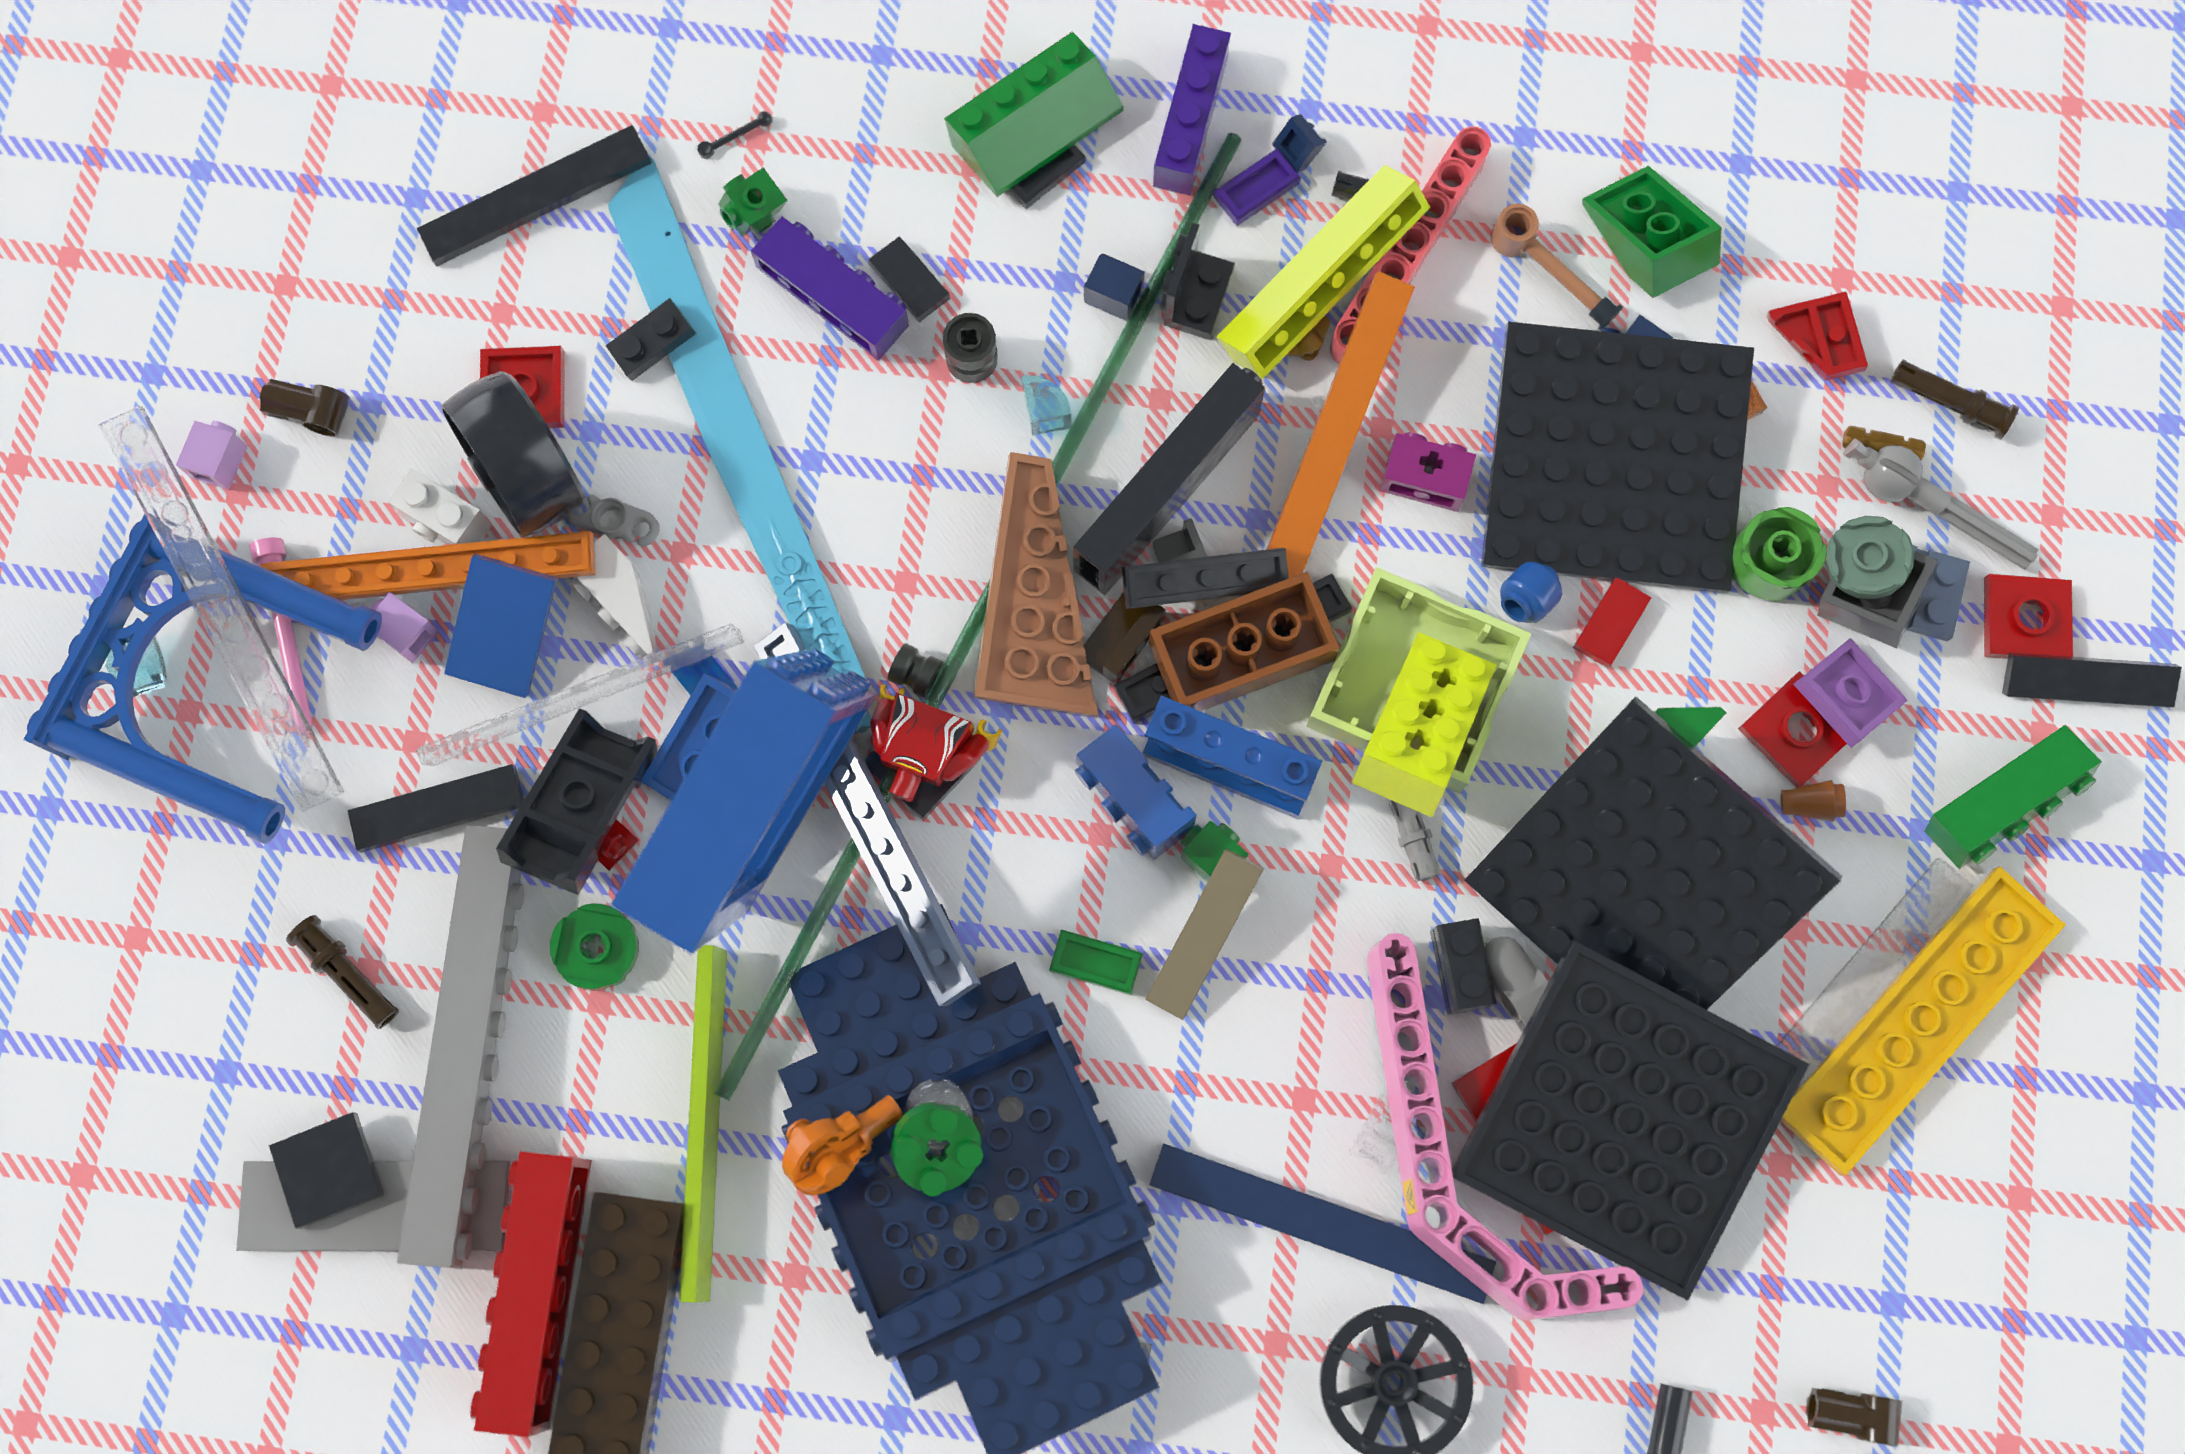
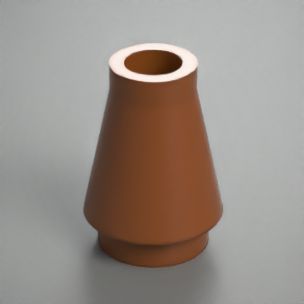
M1832 780L1790 790H1781L1780 804L1782 815H1796L1834 822L1835 818L1845 817L1846 794L1844 784H1833Z

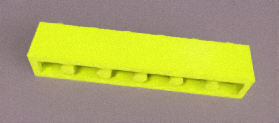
M1384 165L1216 336L1233 362L1242 368L1252 370L1262 380L1427 212L1430 206L1416 180Z

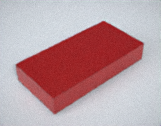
M1615 578L1572 648L1609 669L1652 597L1620 578Z

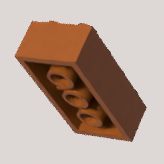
M1308 572L1152 629L1149 634V646L1171 700L1198 711H1204L1336 660L1340 649ZM1276 626H1282L1283 631L1289 629V636L1282 637L1275 633ZM1243 640L1244 645L1250 643V651L1244 652L1241 649H1236L1237 641ZM1204 655L1206 660L1212 658L1211 665H1198L1196 663L1197 656Z

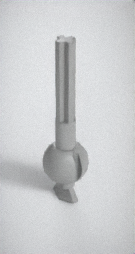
M1854 438L1842 453L1847 458L1857 459L1858 465L1865 468L1863 481L1867 490L1874 497L1887 502H1900L1907 497L2023 570H2026L2030 563L2036 560L2039 549L1923 478L1922 463L1912 450L1893 445L1885 446L1877 452L1870 447L1866 448L1859 440Z

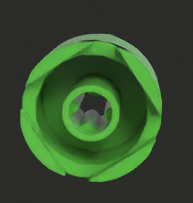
M1778 507L1777 509L1757 514L1736 536L1733 549L1732 579L1747 593L1760 599L1778 602L1794 595L1818 574L1825 562L1827 551L1826 544L1823 545L1819 533L1821 529L1812 517L1792 507Z

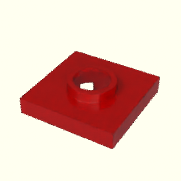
M1988 574L1985 576L1984 657L2008 659L2009 653L2073 657L2072 580ZM2023 603L2032 606L2037 604L2042 608L2044 612L2041 614L2043 620L2041 629H2031L2022 623L2019 610Z
M1800 671L1738 728L1796 788L1802 787L1847 744L1793 685L1804 676ZM1801 712L1811 722L1813 727L1816 725L1817 733L1812 740L1802 742L1791 736L1788 730V720L1793 714Z

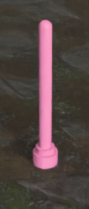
M263 538L249 544L252 562L260 567L261 563L280 562L287 557L282 538ZM272 612L295 727L300 732H307L312 728V718L292 621Z

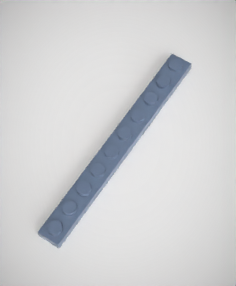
M788 623L782 624L754 645L760 659L806 650L794 625ZM851 738L826 780L825 785L938 1005L948 1006L981 983L855 741Z

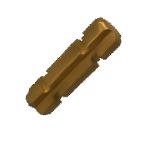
M1852 425L1848 426L1845 430L1842 440V447L1845 449L1856 438L1866 448L1870 447L1877 452L1885 446L1898 445L1912 450L1919 457L1920 461L1923 459L1926 449V442L1921 439L1909 437L1908 441H1906L1904 436L1872 429L1870 433H1866L1865 428Z

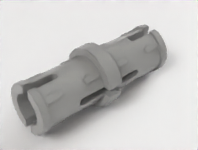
M1389 801L1401 836L1398 838L1400 847L1405 848L1415 882H1422L1441 875L1442 873L1430 842V838L1433 836L1429 828L1426 829L1420 812L1395 801Z

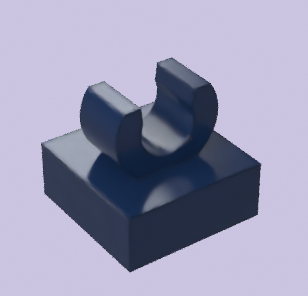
M1302 114L1291 117L1272 143L1273 147L1279 149L1297 173L1306 170L1327 143L1325 138H1320L1313 129L1315 126L1307 122Z

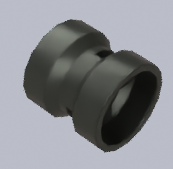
M905 643L892 662L887 680L898 686L906 684L912 687L913 693L927 698L938 681L944 661L934 656L926 658L919 654L918 648Z

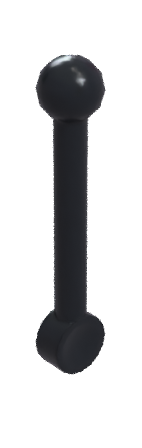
M762 111L758 114L757 119L711 143L708 141L699 143L697 151L700 157L709 159L713 156L715 149L759 126L767 127L771 125L772 115L767 111Z

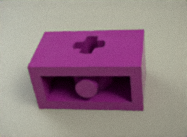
M1407 432L1404 435L1396 433L1379 491L1459 512L1466 497L1476 454L1467 452V449L1459 444L1445 443L1440 445L1429 442L1425 436L1418 433ZM1425 464L1434 467L1432 470V474H1428L1423 471L1425 468Z

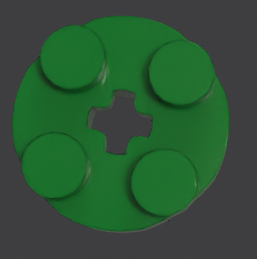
M598 903L582 905L567 917H563L555 926L550 939V956L562 977L568 983L590 991L604 990L621 984L632 971L638 957L639 941L634 924L617 909ZM594 936H601V943L606 945L604 953H598L597 958L590 959V952L584 950L585 942H592Z
M935 1102L920 1104L909 1110L899 1120L893 1132L895 1137L892 1142L891 1158L898 1174L909 1186L921 1190L929 1196H938L963 1184L972 1175L983 1158L981 1137L975 1123L962 1108L956 1105H936ZM933 1138L937 1142L947 1140L944 1152L939 1156L926 1155L930 1150L927 1143Z

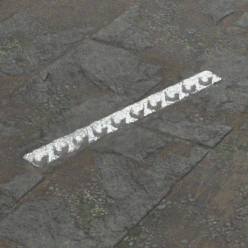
M134 407L98 424L299 808L304 812L344 793L345 791L144 407Z

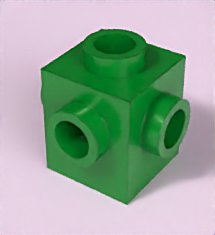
M763 167L748 178L740 174L725 184L723 187L725 193L718 205L720 206L721 217L727 226L733 230L736 229L741 237H743L752 230L758 235L776 222L773 216L781 211L788 200Z

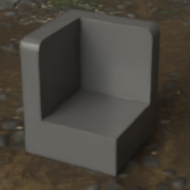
M1192 518L1183 521L1182 530L1153 541V549L1159 562L1207 557Z

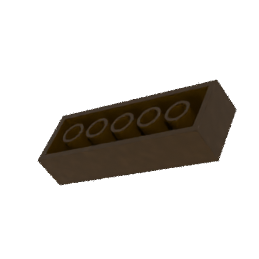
M594 1192L548 1454H649L681 1266L684 1203Z

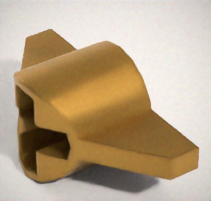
M1327 315L1286 356H1300L1306 361L1313 360L1324 343L1331 322Z

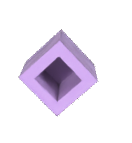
M213 420L211 425L194 421L176 466L192 479L229 490L248 446L235 435L237 430L225 423Z
M390 592L384 599L377 600L370 607L382 614V624L377 637L412 664L439 633L427 619Z

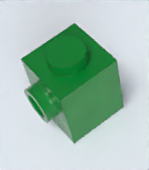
M1211 820L1203 828L1196 824L1180 842L1185 847L1180 858L1206 882L1209 881L1226 848L1246 859L1249 854L1237 844L1240 838L1231 828L1224 823L1217 826Z

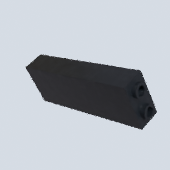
M1232 363L1073 546V571L1104 596L1122 577L1121 567L1131 566L1257 420L1260 415L1265 387L1255 372L1248 368L1241 369Z

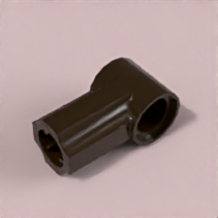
M270 379L267 384L263 385L259 396L260 411L265 416L299 423L312 432L329 437L338 436L350 401V397L346 393L333 387L319 384L314 385L312 389Z
M1812 1387L1806 1404V1416L1809 1427L1856 1435V1439L1898 1447L1902 1411L1901 1400L1864 1393L1856 1396L1840 1391Z

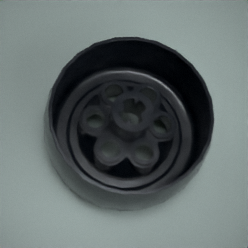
M498 371L464 387L440 405L451 430L467 455V460L486 491L490 492L508 521L522 538L556 524L583 504L584 492L567 457L531 399L511 374Z

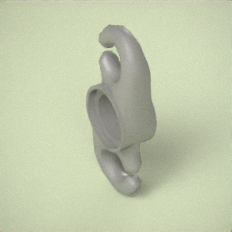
M589 495L587 501L590 509L586 513L576 515L573 511L566 516L568 521L577 527L601 536L605 534L611 540L623 538L627 542H634L636 539L633 528L641 522H646L649 525V532L646 536L637 540L638 545L641 547L652 544L660 532L659 522L653 514L625 504L616 498H604L601 500L595 495ZM612 509L621 511L622 519L617 526L613 528L601 526V518L605 512Z

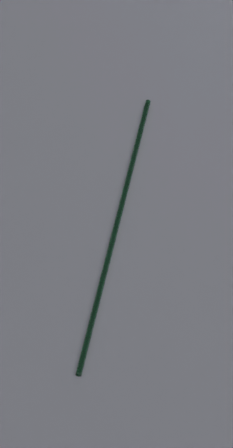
M1234 133L1227 134L1055 455L1052 466L1056 487L1060 483L1161 293L1167 270H1173L1176 260L1174 252L1180 234L1188 235L1192 222L1198 224L1214 194V190H1216L1242 141L1238 135ZM990 579L923 703L938 709L940 708L984 625ZM891 768L887 769L878 786L887 805L893 796L889 793V790L897 773L896 770ZM852 836L714 1094L728 1101L733 1096L861 856Z

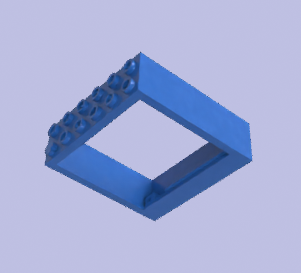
M814 648L811 651H797L753 661L610 906L691 955L749 912L878 695L869 690L872 683L853 671L849 670L846 674L832 667L835 661Z

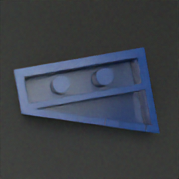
M1115 724L1076 754V764L1079 767L1074 771L1088 790L1095 787L1105 800L1100 804L1112 821L1117 823L1121 820L1131 833L1126 837L1134 849L1141 856L1148 853L1154 861L1187 835L1195 825L1197 814L1189 806L1185 809L1182 808L1170 793L1173 791L1172 786L1164 778L1162 780L1158 778L1148 765V759Z

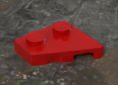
M1847 291L1768 311V322L1825 381L1866 371L1868 363Z

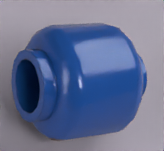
M1526 562L1519 566L1502 583L1500 588L1501 606L1504 612L1512 620L1523 623H1537L1544 619L1560 602L1563 595L1562 586L1555 570L1537 562Z

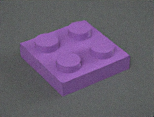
M1851 638L1793 684L1851 748L1908 701Z

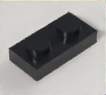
M669 298L608 343L606 348L624 374L633 381L694 336L696 332L676 303Z

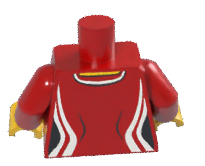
M883 684L880 686L879 702L870 720L874 750L881 756L884 766L897 771L889 790L891 795L912 802L921 781L940 787L943 781H953L974 766L986 751L996 748L1002 730L999 728L995 734L984 732L987 724L986 720L982 719L979 721L976 732L973 735L975 729L971 721L904 696V688H900V693H896L895 696L887 695V685Z

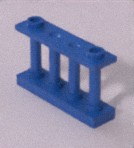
M1164 696L1160 697L1144 736L1148 740L1142 752L1148 759L1296 819L1299 817L1304 802L1308 799L1323 762L1308 754Z

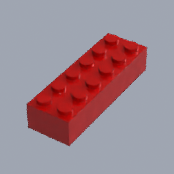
M519 1151L518 1160H513L508 1178L509 1187H514L511 1206H505L501 1219V1231L506 1233L503 1251H498L493 1268V1276L498 1279L496 1297L490 1298L486 1310V1324L491 1325L488 1344L484 1343L482 1345L478 1358V1371L483 1372L480 1391H475L470 1407V1417L475 1419L474 1431L531 1437L550 1429L592 1160Z

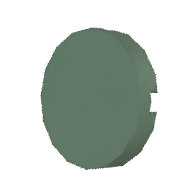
M1865 515L1848 520L1832 535L1827 545L1825 565L1830 579L1841 591L1856 598L1877 599L1891 595L1905 584L1912 572L1915 550L1910 536L1903 529L1892 524L1893 521L1884 517Z

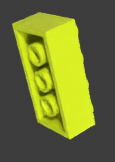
M1418 632L1366 747L1352 783L1429 817H1433L1497 664Z

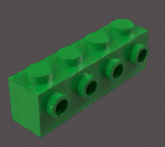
M2065 724L1935 812L1924 832L1958 869H1961L1971 861L1978 865L1997 850L1995 847L1997 843L2005 838L2012 842L2025 833L2030 827L2028 822L2038 815L2042 819H2046L2055 813L2063 805L2062 799L2070 793L2077 797L2086 792L2096 782L2093 775L2102 761Z

